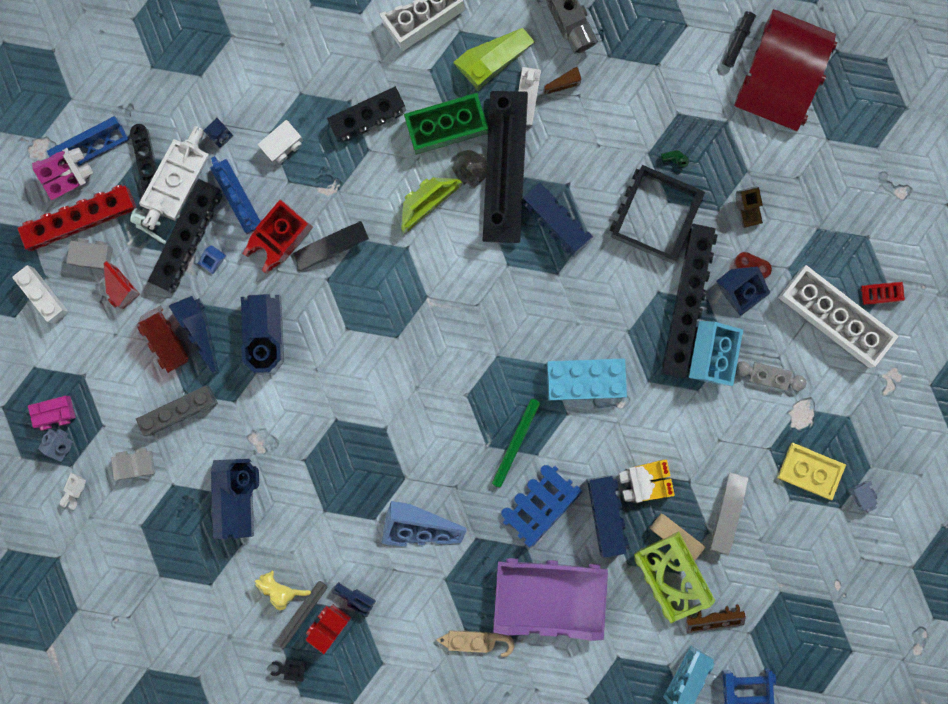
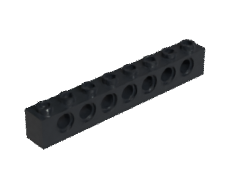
M692 224L690 227L661 375L685 379L686 375L689 376L691 364H689V359L693 357L695 346L692 344L693 339L697 336V319L700 320L703 308H700L701 301L705 300L706 296L704 285L710 277V271L707 270L709 263L712 264L714 253L711 250L712 245H716L718 234H715L716 228ZM697 242H703L706 249L704 251L699 250ZM694 260L701 262V269L694 268ZM690 279H696L698 281L697 288H692L690 286ZM687 297L693 298V307L686 305L685 300ZM683 316L690 318V325L686 326L682 323ZM679 334L686 336V344L679 343ZM675 353L682 354L683 361L681 363H677L674 360Z

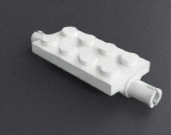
M194 126L188 140L183 142L173 139L139 202L140 206L150 210L142 223L145 227L153 230L160 215L176 221L209 158V154L201 151L198 147L205 133L203 129L199 128L197 130L198 127Z

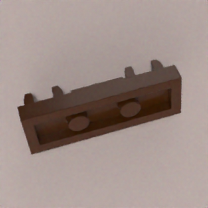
M738 604L735 605V612L729 611V607L726 606L725 613L719 614L714 612L702 617L701 611H698V617L696 618L691 617V615L687 616L686 632L688 634L743 626L746 619L745 612H740Z

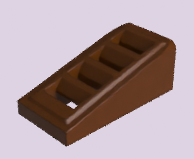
M578 66L546 84L543 89L544 95L580 86L582 79Z

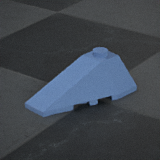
M391 501L386 514L382 544L407 546V543L417 542L419 545H425V542H436L437 544L462 543L467 528L411 504Z

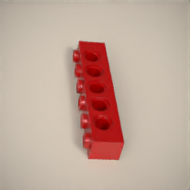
M118 185L113 187L110 192L95 194L92 199L79 200L74 206L61 207L54 214L46 213L40 216L41 219L26 221L22 223L23 226L17 229L25 249L32 252L131 213L137 207L130 189L126 186ZM116 199V205L109 207L110 200ZM94 206L99 207V210L96 214L91 213V210ZM76 213L81 214V217L78 221H74L73 219ZM58 220L63 221V225L60 228H56ZM44 227L45 232L39 236V228Z

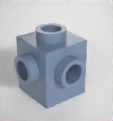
M49 428L48 432L43 436L38 449L46 456L62 462L66 453L70 451L73 441L67 437L68 433L58 429L54 431Z

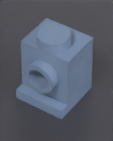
M865 481L849 489L858 509L861 511L866 510V512H870L877 508V495L869 487L873 485L871 481Z

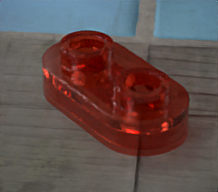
M742 252L734 259L736 269L764 266L765 272H761L764 279L770 276L772 272V267L768 261L748 252ZM743 258L748 260L747 265L742 263Z

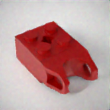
M279 200L255 228L256 230L250 236L242 254L249 257L258 250L265 249L267 259L262 271L268 274L275 267L284 263L312 230L313 226L288 204ZM284 225L287 226V229L285 231L282 228Z

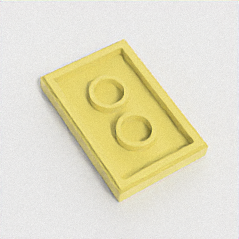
M791 443L777 478L826 499L833 500L846 464Z

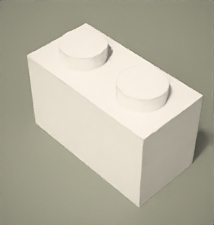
M285 120L259 142L258 146L276 165L277 163L281 164L288 157L287 154L292 150H298L302 146L301 142H303V139L293 126Z

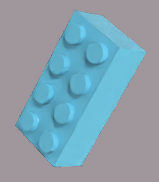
M625 359L548 361V401L626 398Z

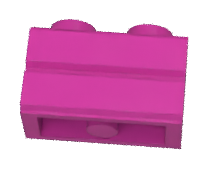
M70 396L28 405L32 426L40 428V431L51 429L52 425L59 423V426L70 424V420L76 418Z

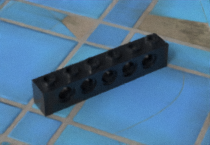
M198 178L148 282L170 293L178 289L181 282L179 278L188 269V260L190 256L195 254L197 250L196 244L205 234L206 229L204 227L207 221L210 222L213 218V209L222 199V191L218 187ZM204 198L208 199L207 205L200 207V201ZM198 215L200 218L199 222L192 224V217ZM190 232V240L183 241V235ZM182 249V256L176 259L174 253ZM173 266L174 273L170 276H167V268Z

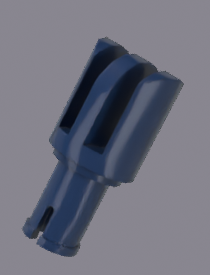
M340 582L336 584L332 591L333 594L346 600L348 607L365 617H368L376 602L375 599L360 590L352 591Z

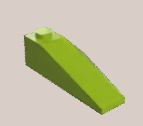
M520 28L467 50L453 63L479 91L533 45L535 41L523 28Z

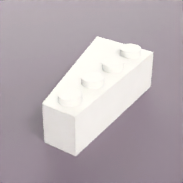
M414 0L411 4L403 7L401 5L395 7V10L379 14L382 23L401 50L404 51L463 12L465 6L463 0Z

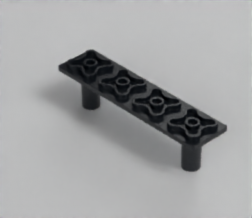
M526 91L490 92L483 242H521L528 92Z

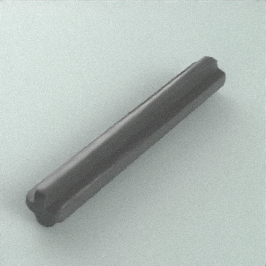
M317 582L311 594L307 596L276 640L277 646L284 649L328 588L324 582Z

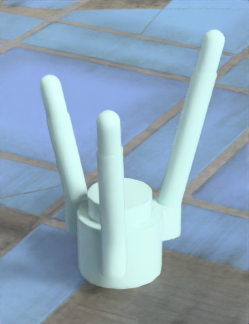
M145 208L142 210L134 209L130 221L136 224V228L143 230L156 240L166 244L165 240L142 224L150 210Z

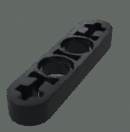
M135 124L131 127L130 135L142 189L145 193L150 184L145 178H151L152 180L157 171L148 129L143 124ZM138 129L144 131V133L141 134L142 140H147V142H141L140 137L138 135H135V133H138ZM143 146L148 147V154L140 156L139 149ZM147 164L153 167L150 174L143 173V167Z

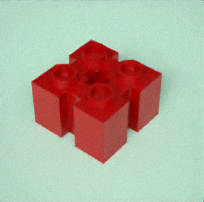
M334 604L330 607L326 606L317 617L320 621L318 623L314 622L306 632L308 635L306 641L323 654L326 653L351 619L350 616Z

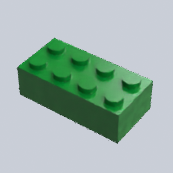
M478 93L404 114L415 155L488 134V127Z

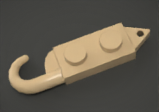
M449 630V633L437 638V641L447 647L448 651L487 653L494 648L495 641H505L508 643L509 648L505 653H501V657H507L514 650L513 639L509 635L498 633Z

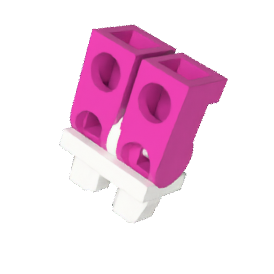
M66 148L47 159L32 163V169L51 201L79 185L85 184V179L93 174L88 163L78 167L76 162L84 159L80 148L70 151Z

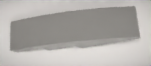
M733 473L728 474L719 513L716 516L710 551L727 556L730 554L748 482L747 477Z

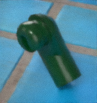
M679 150L661 153L663 163L673 161L681 167H687L689 164L688 157Z

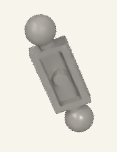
M745 361L737 363L736 373L742 377L749 374L751 382L788 390L789 385H791L797 391L803 390L807 384L803 376L798 375L792 378L793 372L790 370L755 361L753 367H750Z

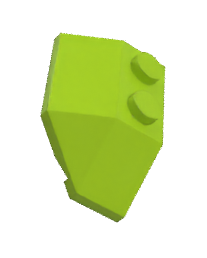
M432 177L430 180L427 178L420 183V188L416 192H409L404 197L406 200L403 202L402 232L404 234L407 233L462 186V181L450 178Z

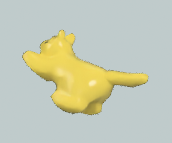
M273 570L261 575L259 580L256 579L254 581L256 583L255 586L264 595L270 596V602L277 610L286 609L287 605L296 595L308 596L311 594L309 590L291 589L288 586L275 582Z

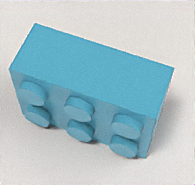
M699 321L689 378L717 385L733 386L743 329L718 322Z

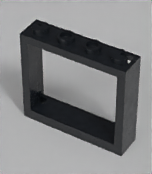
M642 165L640 170L636 168L632 179L635 180L633 186H628L624 195L627 197L625 204H620L617 214H620L617 221H613L609 231H612V238L674 264L705 191ZM643 176L693 197L669 254L619 233Z

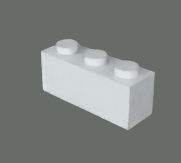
M27 265L12 277L47 322L55 324L69 313L35 268Z

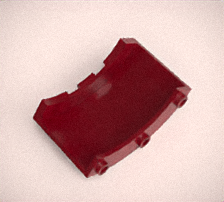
M773 9L765 24L761 37L762 41L752 60V66L749 70L751 75H746L737 94L734 106L798 132L800 126H804L808 119L806 113L818 86H822L825 81L826 75H824V71L831 52H834L838 43L835 41L836 34Z

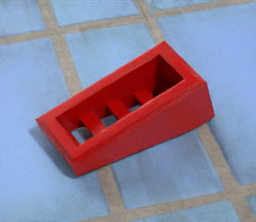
M903 282L861 286L863 305L902 302L905 300ZM893 287H895V292H896V297H895V298H894V290H893ZM885 288H888L889 298H886ZM869 289H872L873 300L869 298ZM877 289H880L881 299H878Z

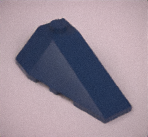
M190 296L169 305L181 327H184L186 331L189 330V339L196 347L200 348L198 350L199 354L212 373L217 374L219 369L206 313L203 310L205 305L201 299Z

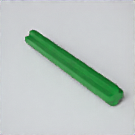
M535 399L530 400L492 481L494 486L502 487L540 405L539 401Z

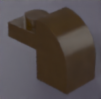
M755 186L736 191V206L740 212L742 227L746 228L762 224L760 206H763L759 187Z

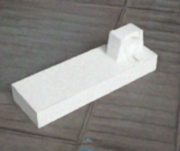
M522 67L519 91L528 92L527 126L532 127L541 70Z

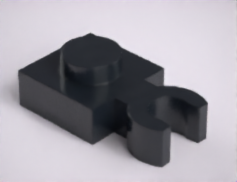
M286 659L285 664L278 660L272 661V665H277L279 670L277 672L271 671L270 675L278 676L284 674V680L304 681L306 661Z

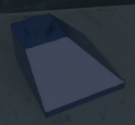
M758 267L731 269L716 280L722 294L740 316L770 294V290Z

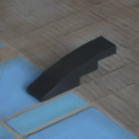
M359 221L299 249L293 255L301 271L335 257L336 254L369 240L362 221Z

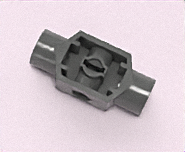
M546 0L562 37L569 42L574 54L584 52L598 43L586 19L587 11L584 5L580 6L578 0Z

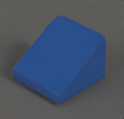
M210 245L204 250L197 264L211 274H214L226 255Z

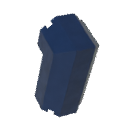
M270 294L248 295L247 298L243 296L241 297L242 362L256 374H275L284 363L281 296L275 295V298H271Z
M250 459L213 460L211 469L213 539L254 536L253 490L259 487V469L250 463L252 462Z

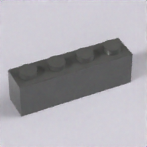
M206 385L136 418V421L143 436H151L218 404L211 387Z

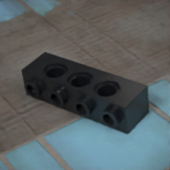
M396 86L328 117L327 120L337 141L344 143L351 140L355 134L359 133L361 135L368 132L372 126L376 125L378 127L385 124L387 119L392 117L395 119L402 116L406 111V107ZM383 104L390 106L386 112L380 111V107ZM366 112L373 114L369 120H365L362 117ZM349 120L355 121V125L352 128H347L345 124Z

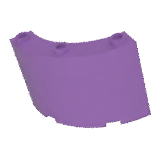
M506 558V562H498L493 633L504 635H529V633H535L540 636L557 637L558 635L569 636V638L589 641L604 640L608 569L600 568V564H589V567L561 565L556 560H547L546 563L518 562V559Z

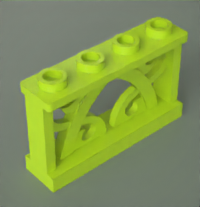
M679 531L639 549L634 554L637 566L641 567L646 583L651 586L655 600L660 603L662 613L670 623H674L703 609L710 608L716 601ZM670 544L672 548L666 554L658 549ZM651 552L656 553L662 560L652 557L655 560V564L652 565L647 556ZM675 559H678L680 563L679 566L673 564L675 563ZM667 565L675 571L685 572L686 576L681 582V590L664 583V573ZM687 582H690L693 588L687 587L688 591H686L685 585ZM681 599H684V609L681 611L675 610L671 601H676L677 606H679ZM689 600H700L701 603L689 607Z

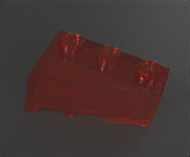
M160 305L141 315L137 328L140 334L148 339L147 345L150 351L157 354L159 366L162 369H166L167 373L187 363L189 357L179 338L176 337L171 329L170 321H167L161 312L163 308Z

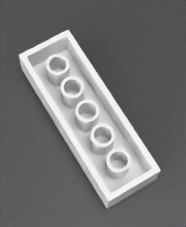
M807 265L797 272L778 297L868 368L876 367L899 337Z

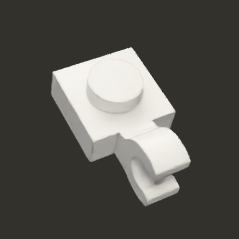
M70 473L63 489L66 493L61 499L60 505L66 507L67 503L70 502L68 507L74 510L77 506L75 498H79L84 490L86 480L77 474Z

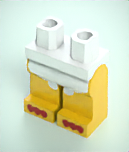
M667 459L629 467L627 470L618 473L619 482H630L631 487L629 490L622 491L623 501H634L637 503L675 496L671 479L651 482L654 479L670 477Z

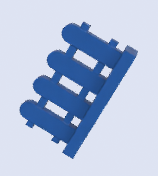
M215 156L212 157L211 162L213 166L210 169L247 235L256 230L255 228L261 220L228 160L225 159L220 162Z
M549 465L542 466L540 471L544 478L540 482L536 479L529 480L527 486L531 492L527 496L518 493L514 498L518 504L514 511L506 507L501 512L502 517L505 519L503 523L506 526L510 523L519 532L517 536L520 539L525 537L526 541L524 543L529 548H532L583 493L577 485L574 488L571 486L573 482L570 479L568 481L564 480L557 473L559 469L556 466L553 468ZM548 481L559 490L554 496L544 487ZM562 494L566 497L560 502L558 500ZM535 495L546 504L541 510L530 501ZM550 508L552 512L549 514V516H546L545 513ZM522 509L533 518L528 524L517 515ZM536 523H538L539 526H538L537 529L534 531V530L532 529V527H533Z

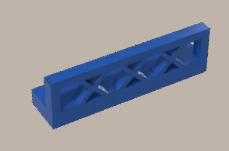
M113 116L47 150V153L51 157L66 148L69 151L76 148L88 149L87 155L84 159L76 162L80 166L123 144L129 138L120 121ZM119 129L123 137L116 141L111 140L112 132ZM98 139L105 140L104 146L101 149L93 148L95 141Z

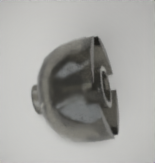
M464 150L451 158L450 163H454L452 167L454 174L462 181V184L468 183L471 185L470 189H475L486 178L487 161L482 154L473 150Z

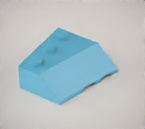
M690 646L663 696L668 704H695L705 684L707 675L714 668V659Z

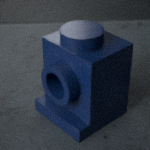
M218 118L213 120L203 130L220 149L234 136Z

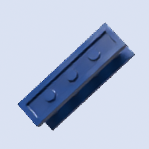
M769 668L765 669V676L736 677V675L733 676L730 670L722 671L724 704H774L773 686L776 685V676ZM766 684V696L737 697L734 693V688L737 685Z

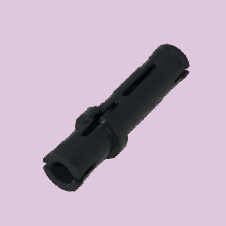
M745 11L740 25L735 29L736 33L722 61L723 65L730 66V68L734 67L746 37L750 35V28L756 18L754 13L749 11L748 14V11Z

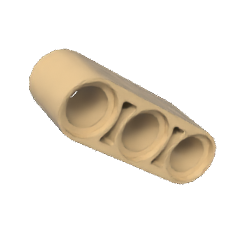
M660 513L650 527L662 539L679 531L694 561L705 549L703 544L662 513Z

